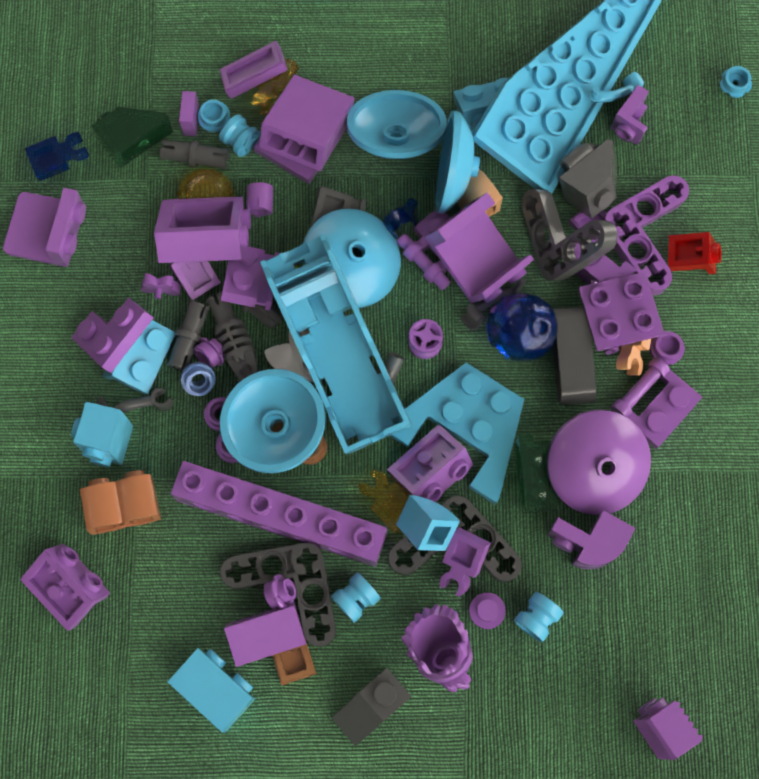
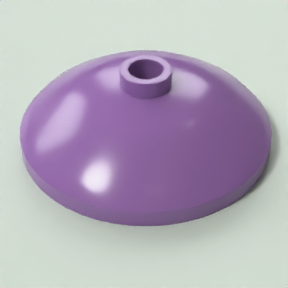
M609 410L586 411L569 419L554 435L547 453V475L556 495L572 509L590 515H599L603 510L610 514L629 505L643 490L651 468L650 448L641 429L629 418ZM610 461V470L603 473L601 470L603 463Z

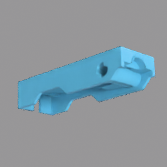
M319 234V237L308 242L305 241L295 249L279 253L278 256L267 261H261L260 263L299 353L311 374L344 453L351 454L412 426L325 234ZM306 262V265L295 268V265ZM352 309L354 313L345 317L343 312ZM309 329L310 333L301 337L300 333ZM371 356L375 357L381 373H376L370 360ZM323 378L326 379L332 393L329 397L321 381ZM401 416L403 421L394 425L392 419ZM357 436L359 442L350 445L348 440Z

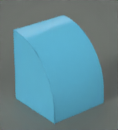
M409 495L396 525L417 550L446 551L460 521L453 513L440 504L420 496Z

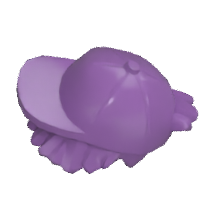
M436 604L431 609L424 607L422 614L415 613V620L410 622L409 626L404 629L405 635L402 636L401 640L408 648L407 656L413 660L419 672L425 678L441 684L448 691L454 693L457 691V688L468 689L471 677L466 673L473 659L468 631L464 629V624L460 621L458 613L447 605L440 607Z

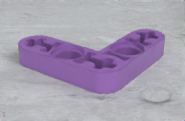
M671 175L610 209L603 219L611 222L614 219L616 221H624L625 224L622 229L619 226L616 227L618 236L614 250L623 263L627 261L636 269L634 274L646 272L647 279L651 274L654 276L659 274L662 277L659 283H651L648 280L652 295L655 296L663 293L672 281V273L643 228L679 208L687 199L689 186L679 176ZM668 189L678 190L679 193L677 196L670 195L669 197L665 198L663 202H661L660 197H662ZM639 201L649 202L654 208V213L649 216L641 214L637 209V203ZM631 232L633 233V235L629 236L625 240V242L621 241L624 235H626L627 237ZM633 243L641 245L645 250V256L641 259L633 258L628 252V246ZM648 260L652 261L649 267L645 266L643 270L639 268L645 265Z

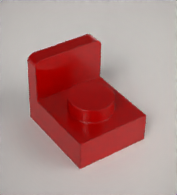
M710 232L669 235L668 267L671 272L705 269L708 274H716V263H721L722 251L720 243H716Z

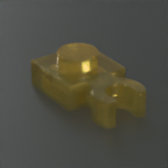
M372 470L370 474L376 479V486L371 489L368 484L360 483L358 488L362 494L373 496L376 499V502L370 508L393 533H399L401 530L396 523L410 494L398 482H393L388 487V480L385 474L379 470Z

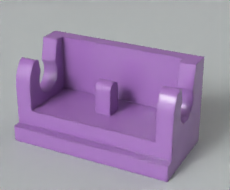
M295 602L284 609H270L227 623L224 627L236 667L306 644Z

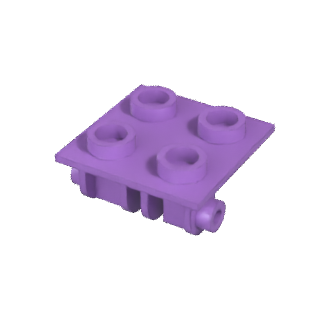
M646 272L578 288L597 351L604 350L605 354L609 355L618 352V346L665 336Z

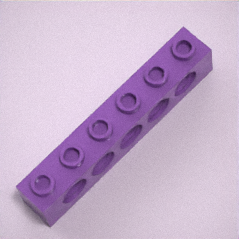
M186 461L182 462L171 491V495L177 502L301 543H312L319 549L374 567L377 566L387 536V527Z

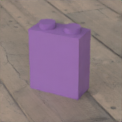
M294 75L262 122L259 148L321 171L347 129V116L354 105L355 98Z

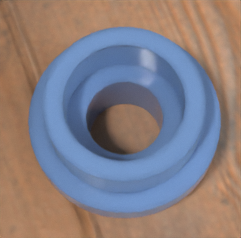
M195 362L185 367L181 373L180 380L183 389L188 394L203 396L214 387L216 377L213 369L208 364ZM197 374L203 375L200 381H192L193 376Z

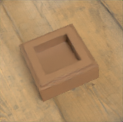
M307 641L305 645L272 655L282 686L317 674Z

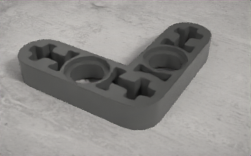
M530 189L524 194L522 199L523 215L541 274L546 280H566L615 247L618 235L617 229L611 221H590L565 238L551 192L545 189ZM546 227H548L550 233L547 243L544 237ZM577 243H579L581 249L578 260L574 252Z
M452 496L442 503L441 506L450 512L452 511L451 505H454L456 508L461 505L464 506L463 516L469 523L473 517L476 518L478 522L473 524L467 531L473 533L476 530H485L491 536V544L487 554L491 553L495 546L499 544L502 549L497 552L498 556L504 561L508 558L513 561L510 567L513 571L511 575L506 571L500 574L496 570L499 562L494 556L489 561L484 559L483 568L498 582L507 583L513 581L521 572V559L467 498L462 496ZM457 517L460 521L457 528L463 529L465 524ZM405 536L390 550L388 557L389 566L398 575H411L438 551L423 550L427 554L421 557L418 550L411 557L410 561L413 564L411 567L408 568L405 564L399 567L396 565L398 561L396 553L400 550L404 554L408 553L414 546L408 542L410 540Z
M300 543L237 555L223 562L220 569L222 581L231 589L242 590L263 586L266 582L273 580V576H268L263 572L262 564L269 557L279 558L282 561V570L279 574L284 579L288 578L295 582L305 639L315 647L328 646L334 640L336 625L322 552L316 545ZM309 550L311 556H317V560L312 562V570L314 575L321 572V579L309 578L300 582V576H307L304 564L297 563V559L303 557V551ZM256 559V571L260 579L253 580V573L241 575V582L236 583L233 577H228V572L233 571L234 564H239L241 569L252 568L250 560ZM310 585L320 586L324 591L323 600L317 605H310L304 601L303 593ZM327 607L328 614L320 615L322 624L330 626V632L325 633V640L318 641L316 635H310V629L315 628L314 616L306 618L305 612H317Z

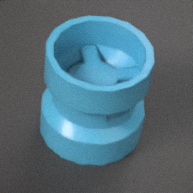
M358 572L349 579L348 586L344 589H338L331 595L333 601L353 623L362 617V612L367 606H374L381 599L373 587Z
M535 591L528 600V610L520 611L514 622L528 635L539 642H543L549 635L548 626L558 622L564 612L549 598Z

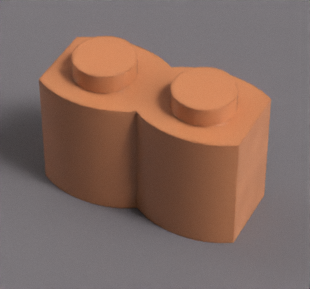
M142 470L127 472L123 474V479L115 482H109L108 478L94 479L88 482L87 487L80 489L86 529L91 535L161 520L154 479L151 474H144Z

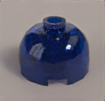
M513 293L502 297L494 313H490L488 316L487 333L492 347H496L507 360L527 362L542 357L551 349L557 338L558 321L555 312L547 301L537 295Z

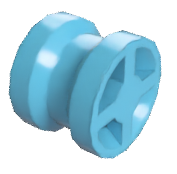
M238 114L229 119L223 126L219 134V140L226 145L230 144L233 147V152L237 156L243 157L253 149L260 139L261 133L257 128L249 127L246 119Z

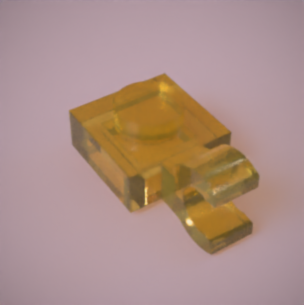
M285 59L287 71L257 86L259 91L254 95L252 103L257 106H263L260 111L261 115H268L277 101V95L282 94L292 77L297 74L299 67L294 60Z

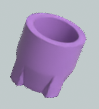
M263 182L247 185L246 209H250L251 215L261 217L273 214L272 185Z

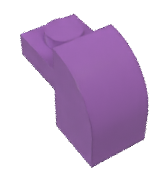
M603 510L596 518L588 534L558 517L547 535L554 539L552 543L561 550L571 553L573 550L578 552L572 563L573 566L582 569H597L609 564L624 551L635 527Z

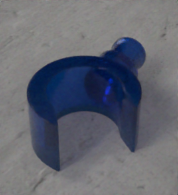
M409 198L407 203L395 208L385 216L383 224L394 238H399L396 230L402 224L412 222L414 226L417 225V220L413 215L417 206L415 199Z

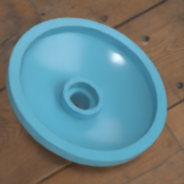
M388 90L370 94L356 102L347 116V130L352 141L366 152L386 159H409L429 152L443 140L447 126L446 115L435 101L424 95L404 90Z
M451 111L442 142L435 193L436 213L444 214L449 211L464 195L470 177H477L479 171L480 157L474 156L473 135L465 117L459 111Z
M339 209L325 214L312 225L303 243L319 237V234H325L358 308L368 307L377 303L391 291L399 276L401 257L399 246L393 233L380 219L362 210ZM352 248L360 249L362 257L354 256Z
M284 369L262 370L243 379L227 396L220 416L222 440L229 453L243 466L261 473L284 472L303 463L318 447L325 429V408L317 390L301 375ZM276 423H283L281 431L273 432V426Z

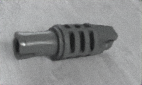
M222 292L216 294L219 303L215 300L214 296H211L207 299V304L210 306L217 324L215 335L218 342L223 346L222 351L226 362L239 382H241L249 375L260 371L256 352L244 322L235 316L230 302L221 301Z

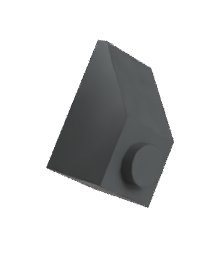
M609 138L559 177L564 200L591 219L609 207L616 199L617 160L613 141Z
M386 668L340 709L332 719L354 746H357L411 698V695L392 672Z

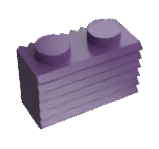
M663 697L658 700L654 698L637 710L640 716L634 719L633 722L658 759L675 760L699 744L703 736L697 734L698 729L693 728L694 722L688 721L689 715H684V709L679 708L680 702H666Z

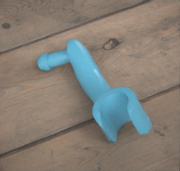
M633 72L622 81L624 87L613 91H601L598 86H594L588 97L592 102H612L631 95L637 85L643 87L644 81L637 72Z

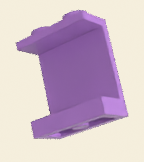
M488 192L470 202L425 236L470 303L483 299L488 303L503 292L500 287L507 281L512 284L527 273L524 268L534 260L531 255L517 259L485 211L495 204Z

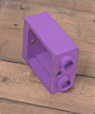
M243 196L162 200L154 230L158 262L241 260L243 246H249L248 229H251L250 209H244Z

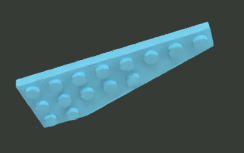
M662 0L602 1L500 85L472 133L474 143L532 188L545 189L552 194L560 181L559 177L565 172L559 161L581 144L603 103L592 102L588 97L594 86H598L601 91H611Z

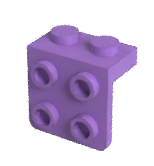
M63 188L60 199L28 192L20 193L3 245L5 253L9 256L68 267L71 255L76 250L80 224L83 223L86 214V205L83 203L77 190Z

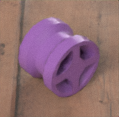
M422 319L415 322L409 331L408 346L411 353L420 359H430L439 353L443 341L441 327L430 319Z

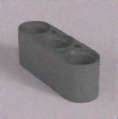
M584 307L552 308L551 332L559 405L595 403L596 379L592 338Z

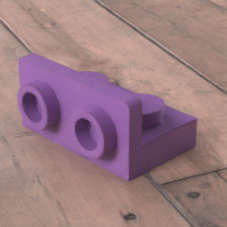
M438 424L391 465L387 471L410 495L420 496L436 502L445 490L468 473L473 463L466 448Z
M65 544L45 549L20 579L67 631L75 628L96 603L106 599L110 594L103 585L101 578L91 572L79 560L78 554Z

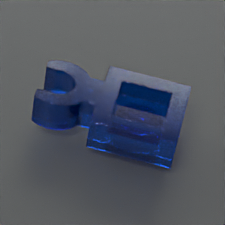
M79 132L69 134L65 141L60 144L56 136L24 148L39 182L70 170L67 161L71 159L82 161L90 156L86 147L78 150L73 149L76 144L83 142Z

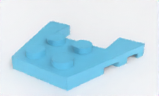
M465 363L405 408L412 426L392 434L390 437L408 448L426 420H430L436 425H441L447 432L487 457L486 462L469 488L496 505L500 498L524 399L470 364ZM401 416L392 419L394 425L403 421Z

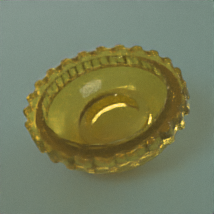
M209 168L206 170L199 169V171H193L192 174H188L187 178L182 180V184L179 185V191L177 192L178 199L234 197L233 188L227 176H223L222 172H217L215 169L210 170Z

